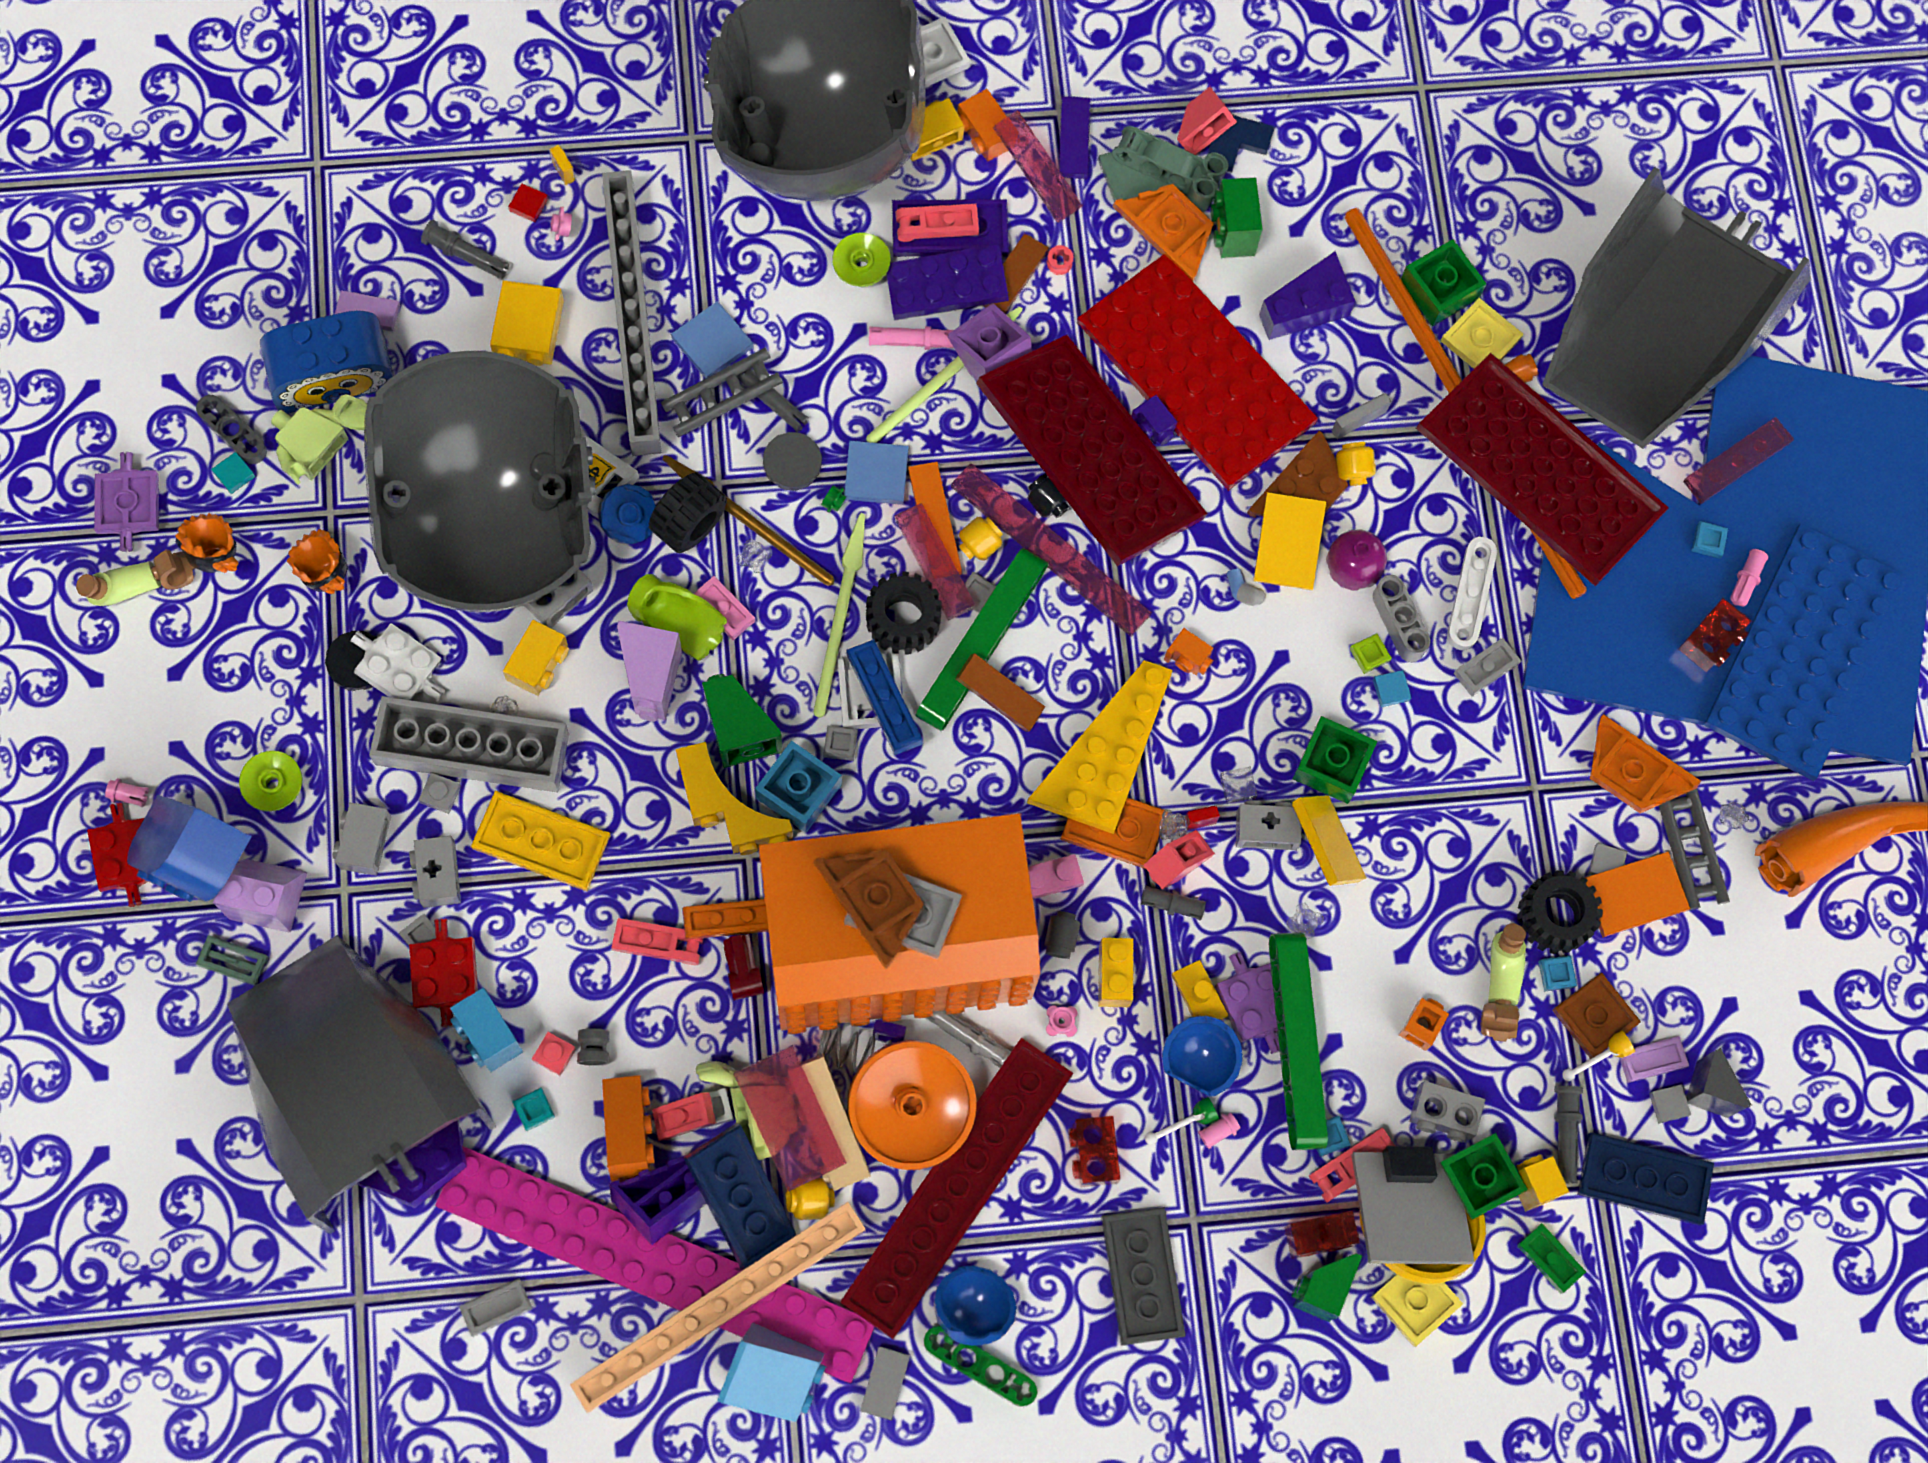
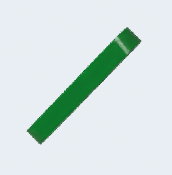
M935 1326L926 1332L923 1340L924 1348L931 1356L1016 1406L1026 1407L1036 1399L1038 1394L1037 1386L1031 1378L975 1345L960 1343L954 1349L951 1360L944 1357L949 1351L943 1347H939L937 1351L931 1348L933 1342L929 1340V1337L942 1333L945 1335L943 1341L952 1346L953 1340L950 1339L941 1326ZM969 1349L974 1352L976 1360L973 1366L964 1368L958 1364L957 1354L960 1350ZM994 1365L1000 1367L1004 1373L1001 1383L995 1385L990 1384L985 1378L986 1369ZM1010 1373L1016 1376L1012 1383L1017 1386H1022L1024 1383L1029 1385L1028 1392L1031 1393L1030 1398L1024 1397L1021 1401L1016 1398L1017 1392L1010 1387L1007 1394L1001 1391V1388L1008 1382Z

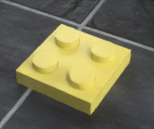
M1478 298L1442 336L1441 342L1474 369L1490 353L1501 361L1521 340L1524 334L1483 300Z
M1398 1274L1371 1296L1373 1301L1413 1347L1418 1346L1463 1305L1445 1282L1437 1284L1419 1283L1408 1280Z

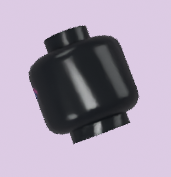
M1046 473L1029 485L1028 490L1030 492L1027 499L1041 517L1047 518L1054 515L1057 519L1070 508L1066 499Z

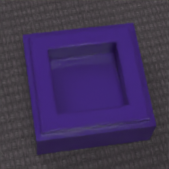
M876 1019L873 1035L876 1041L887 1043L890 1039L892 1043L904 1041L907 1027Z

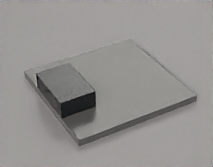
M1387 1146L1383 1152H1353L1351 1154L1369 1263H1474L1465 1207L1440 1162L1455 1154L1433 1153V1147Z

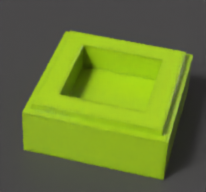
M1377 633L1350 647V651L1363 674L1390 662L1392 659Z

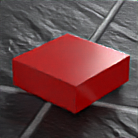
M521 183L508 206L509 211L535 223L548 201V195Z
M1217 806L1188 811L1184 819L1186 831L1216 824L1220 817Z

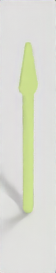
M1018 307L1006 315L1014 321L1023 309ZM957 356L868 434L867 442L877 443L962 369L964 364L960 357Z
M864 513L859 514L842 557L844 572L813 710L814 715L819 718L823 717L826 712L855 573L862 566Z

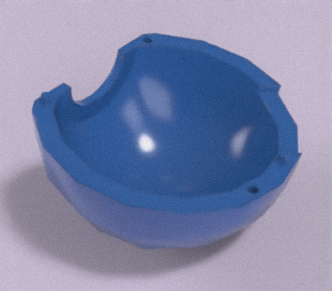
M1209 1016L1191 1017L1176 1025L1166 1038L1162 1051L1163 1069L1167 1075L1210 1097L1220 1094L1232 1085L1239 1076L1243 1062L1241 1043L1234 1030L1222 1020Z
M978 1266L959 1267L957 1270L946 1275L937 1286L934 1299L937 1323L950 1339L965 1345L993 1343L1001 1339L1015 1321L1017 1305L1014 1293L1003 1278L989 1269Z

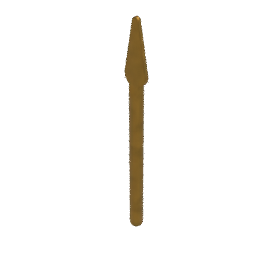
M667 455L663 456V461L681 478L695 473V471ZM726 496L727 503L724 510L827 586L834 584L835 579L829 572Z

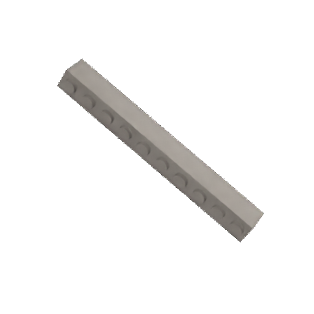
M631 170L602 173L629 443L632 456L662 453L632 172Z

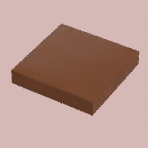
M1600 973L1552 1010L1590 1059L1609 1047V1040L1614 1034L1621 1030L1626 1034L1641 1023L1603 973Z

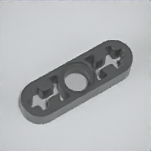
M206 395L197 402L196 411L200 419L234 452L236 451L244 462L257 464L264 460L267 448L262 438L219 397ZM208 406L216 408L221 416L219 420L212 413H207L206 408ZM230 423H236L240 426L238 433L233 436H227L223 433L225 426ZM244 438L251 446H256L258 451L255 453L248 452L242 443Z

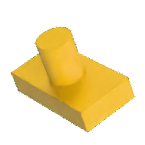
M1200 960L1171 974L1192 1017L1209 1016L1219 1020L1228 1017V1013Z

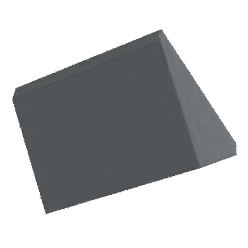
M1721 1048L1696 1062L1686 1097L1688 1104L1726 1118L1752 1106Z

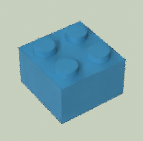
M791 740L755 788L756 799L784 819H790V823L807 833L842 786V775Z
M484 987L450 1008L455 1015L450 1021L463 1041L470 1040L471 1044L466 1047L480 1068L485 1065L490 1072H493L523 1053V1050Z

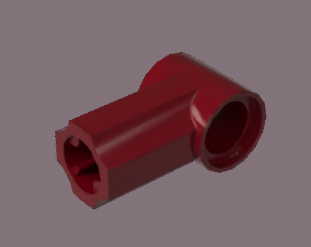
M736 935L723 940L726 961L730 971L728 978L733 1001L764 994L759 967H756L749 935Z

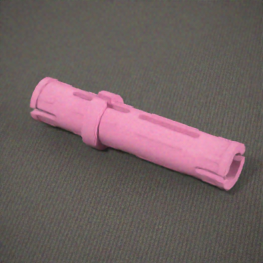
M925 326V329L869 327V345L924 347L925 350H930L931 347L954 348L948 339V334L953 330L931 329V326Z

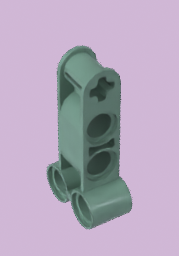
M1133 126L1123 128V137L1119 145L1112 151L1113 157L1118 162L1169 185L1174 184L1181 192L1187 194V198L1202 212L1208 210L1214 199V192L1218 190V186L1228 170V161L1223 155L1210 153L1202 159Z

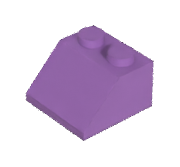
M991 304L948 334V339L967 371L976 380L980 376L1032 351L1030 335L994 304Z

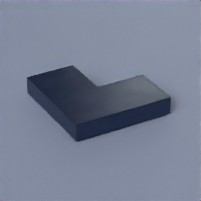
M1233 115L1237 122L1211 142L1208 154L1219 153L1223 155L1228 161L1227 171L1232 172L1239 148L1267 155L1275 126Z

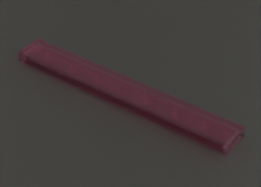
M970 463L951 483L952 489L982 514L989 517L994 524L1023 548L1049 562L1047 568L1129 636L1132 637L1151 616V612L973 464Z

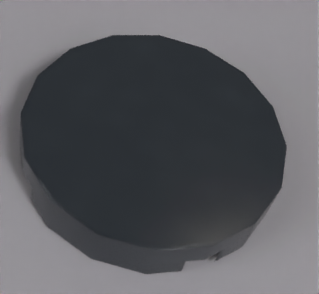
M357 631L341 634L332 641L326 652L325 665L329 676L337 686L348 691L366 690L373 687L354 673L355 668L365 655V650L351 642L352 637ZM360 631V633L372 641L377 638L366 631Z

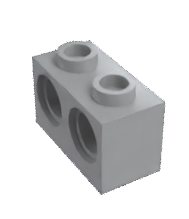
M579 568L571 576L574 578V581L570 585H560L545 595L552 598L549 604L544 606L538 605L537 599L524 605L543 625L552 628L593 591L591 580Z
M1423 1081L1417 1088L1409 1122L1417 1124L1416 1128L1421 1131L1435 1133L1438 1130L1448 1133L1447 1138L1451 1140L1466 1142V1139L1471 1140L1477 1136L1485 1099ZM1429 1101L1437 1106V1116H1430L1426 1113L1424 1109L1425 1102ZM1456 1111H1462L1467 1115V1126L1460 1125L1456 1121Z

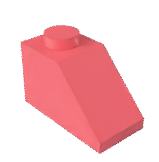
M1210 86L1187 104L1177 138L1184 149L1194 155L1198 154L1237 122Z
M1195 830L1167 843L1143 866L1149 872L1150 878L1161 889H1164L1181 880L1210 859L1215 853L1198 831Z

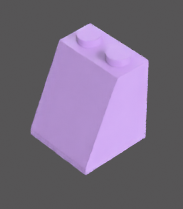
M618 620L617 629L635 714H638L641 719L652 722L657 721V719L666 720L682 655L679 633Z
M244 859L236 864L228 881L214 897L213 903L229 920L290 933L307 872Z

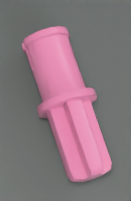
M1758 549L1750 550L1743 570L1737 573L1738 581L1730 596V600L1734 605L1746 606L1754 587L1760 584L1761 579L1759 576L1769 558L1765 552Z

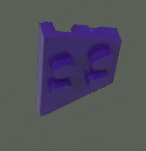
M459 1119L405 1152L418 1178L413 1181L407 1178L402 1170L403 1167L396 1158L386 1164V1166L399 1182V1190L393 1193L379 1170L357 1184L363 1188L368 1187L378 1191L381 1195L388 1198L398 1199L403 1204L416 1208L467 1167L466 1155L462 1149L464 1140L462 1129L459 1126Z

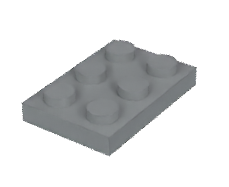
M904 874L924 903V908L902 946L938 959L962 895ZM847 913L844 924L857 928Z

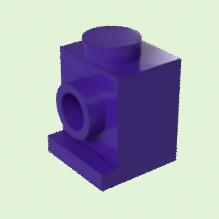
M1157 395L1132 410L1131 417L1138 423V426L1154 445L1158 443L1164 445L1174 437L1177 420Z

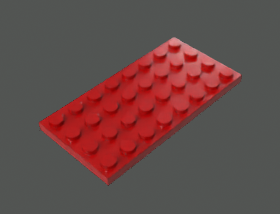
M1165 254L1077 318V324L1146 400L1155 395L1158 396L1177 420L1176 434L1228 491L1318 421V417L1184 271Z

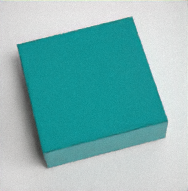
M236 451L211 469L230 494H233L255 478L254 473Z
M542 1088L512 1101L526 1132L556 1118Z

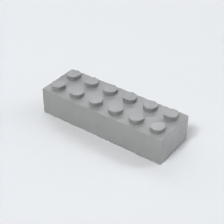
M382 696L369 756L377 766L558 793L569 732L565 723Z

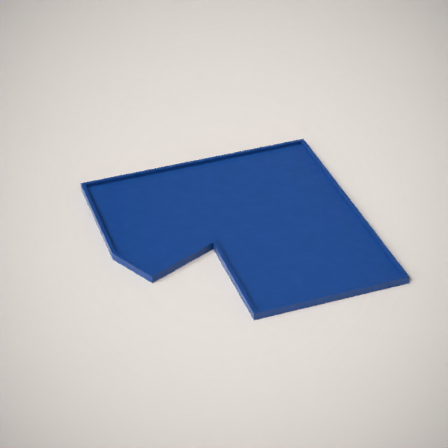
M1750 356L1712 390L1698 504L1599 442L1597 446L1669 508L1596 586L1576 570L1587 588L1585 594L1576 599L1570 597L1542 550L1522 689L1704 725L1797 527L1802 523L1909 576L1830 750L1832 752L1901 766L1909 765L1911 762L1928 600V391ZM1699 521L1728 528L1724 554L1720 559L1691 551L1696 525ZM1750 550H1761L1769 557L1759 576L1761 582L1754 587L1746 606H1736L1730 600V596L1738 581L1737 573L1743 570Z

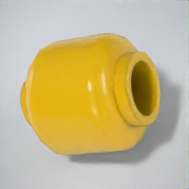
M1365 442L1342 445V450L1337 452L1338 476L1342 480L1349 481L1350 486L1368 484L1367 478L1373 477L1376 474L1374 450L1366 446Z
M976 517L959 532V538L963 542L959 545V548L970 560L975 556L978 560L984 561L1002 546V539L1000 537L1003 533L989 517L986 519Z
M797 1178L786 1190L787 1211L792 1212L798 1220L823 1219L828 1214L829 1208L834 1207L835 1204L833 1188H828V1184L823 1178Z

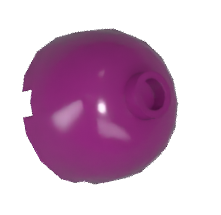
M1363 529L1344 532L1337 537L1329 548L1326 557V565L1328 563L1330 570L1329 574L1343 588L1352 591L1359 590L1360 588H1370L1379 581L1384 573L1387 564L1386 548L1382 541L1371 532Z

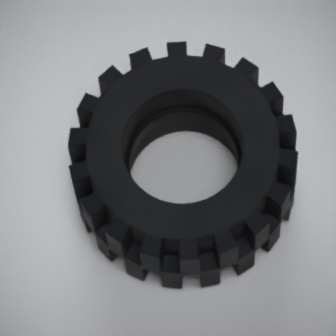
M699 472L691 473L676 482L660 499L649 520V529L676 553H683L696 546L710 533L724 512L727 498Z
M903 571L900 577H897L895 572L889 574V580H886L884 577L878 581V587L873 586L870 590V596L867 597L866 601L867 630L872 633L871 638L875 642L880 641V647L884 650L891 647L894 654L899 653V650H905V655L912 653L913 648H916L917 652L924 649L925 643L930 645L933 642L934 635L937 636L941 624L942 603L939 600L937 589L932 590V583L928 579L923 583L921 575L916 573L914 578L909 577V572ZM897 602H909L915 605L922 615L912 624L899 625L887 617L886 611Z
M1558 870L1553 875L1549 872L1540 879L1538 878L1522 895L1523 899L1518 904V909H1521V911L1517 914L1518 921H1523L1521 927L1530 935L1527 940L1531 944L1534 941L1539 943L1538 949L1544 951L1546 948H1550V953L1557 954L1560 950H1562L1563 954L1568 953L1583 945L1599 928L1601 922L1598 920L1603 916V910L1598 909V906L1602 904L1600 897L1595 898L1596 888L1594 886L1589 888L1586 885L1588 880L1583 876L1578 880L1575 878L1576 873L1571 871L1564 875L1563 870ZM1547 898H1559L1570 905L1574 913V924L1572 927L1558 926L1549 919L1545 911V901Z

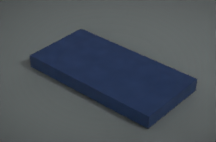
M735 1123L683 1157L741 1269L745 1270L797 1236L740 1124Z
M1590 1132L1587 1137L1577 1195L1702 1226L1705 1222L1714 1163Z

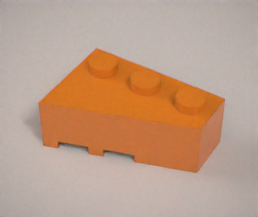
M640 1075L602 1079L607 1167L611 1182L616 1180L622 1182L638 1176V1172L648 1169V1171H651L650 1163H655L653 1144H648V1134H652L651 1115H646L645 1106L650 1105L649 1087H643Z

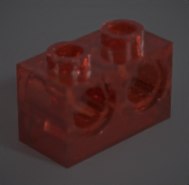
M1722 598L1678 650L1705 672L1713 665L1719 668L1731 655L1726 651L1730 645L1734 644L1737 647L1749 634L1744 629L1751 620ZM1721 622L1727 623L1731 627V631L1725 630ZM1703 643L1709 644L1713 648V652L1705 650Z
M1113 1116L1075 1119L1073 1128L1068 1129L1070 1148H1076L1077 1160H1072L1074 1180L1079 1179L1080 1187L1118 1184L1121 1177ZM1086 1129H1095L1100 1135V1141L1095 1144L1088 1143L1083 1137V1132ZM1091 1160L1099 1161L1104 1168L1103 1174L1099 1176L1090 1174L1087 1170V1163Z
M1353 1211L1294 1222L1284 1228L1291 1259L1351 1248L1360 1243Z

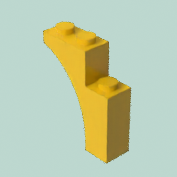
M706 742L675 749L694 827L699 825L702 828L713 827L719 824V820L725 819L733 854L740 852V855L755 853L758 851L759 845L787 842L793 839L790 819L770 817L756 812L744 805L728 791L714 770Z

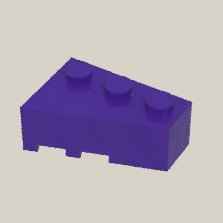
M1336 251L1264 299L1259 316L1269 340L1350 316L1356 301Z
M686 1155L668 1161L666 1166L652 1171L646 1169L638 1172V1176L622 1182L616 1180L609 1183L611 1202L651 1245L707 1204L683 1159Z

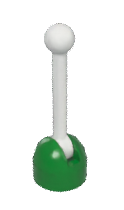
M1209 1097L1195 1104L1191 1116L1156 1133H1147L1145 1142L1149 1145H1154L1157 1139L1193 1121L1207 1125L1219 1120Z

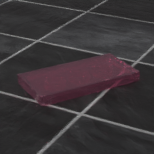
M789 1046L733 1073L787 1191L847 1164L793 1046Z

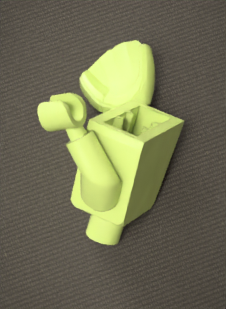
M345 394L338 398L332 410L317 408L309 410L302 407L293 417L283 410H279L273 416L271 424L280 430L276 434L275 439L279 445L276 453L282 470L291 476L297 485L301 483L299 478L304 474L312 481L349 440L342 426L349 429L364 430L367 403L363 399Z
M707 1061L696 1066V1074L699 1075L701 1081L731 1087L736 1124L741 1125L758 1160L776 1155L789 1141V1134L798 1130V1114L796 1111V1107L800 1106L798 1097L793 1098L787 1086H781L777 1078L762 1071L737 1072L733 1067L719 1061Z

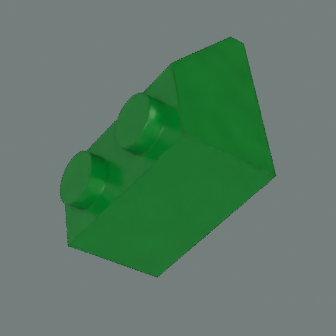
M1496 1133L1440 1162L1471 1220L1528 1190Z
M1355 1253L1314 1270L1306 1276L1303 1275L1302 1279L1297 1280L1291 1297L1296 1298L1293 1307L1327 1322L1338 1318L1362 1255Z

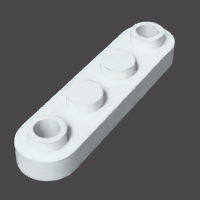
M1487 537L1474 538L1465 550L1447 632L1449 643L1458 650L1470 649L1479 638L1497 556L1495 543ZM1475 552H1482L1484 554V558L1477 557ZM1457 633H1464L1467 639H1460Z

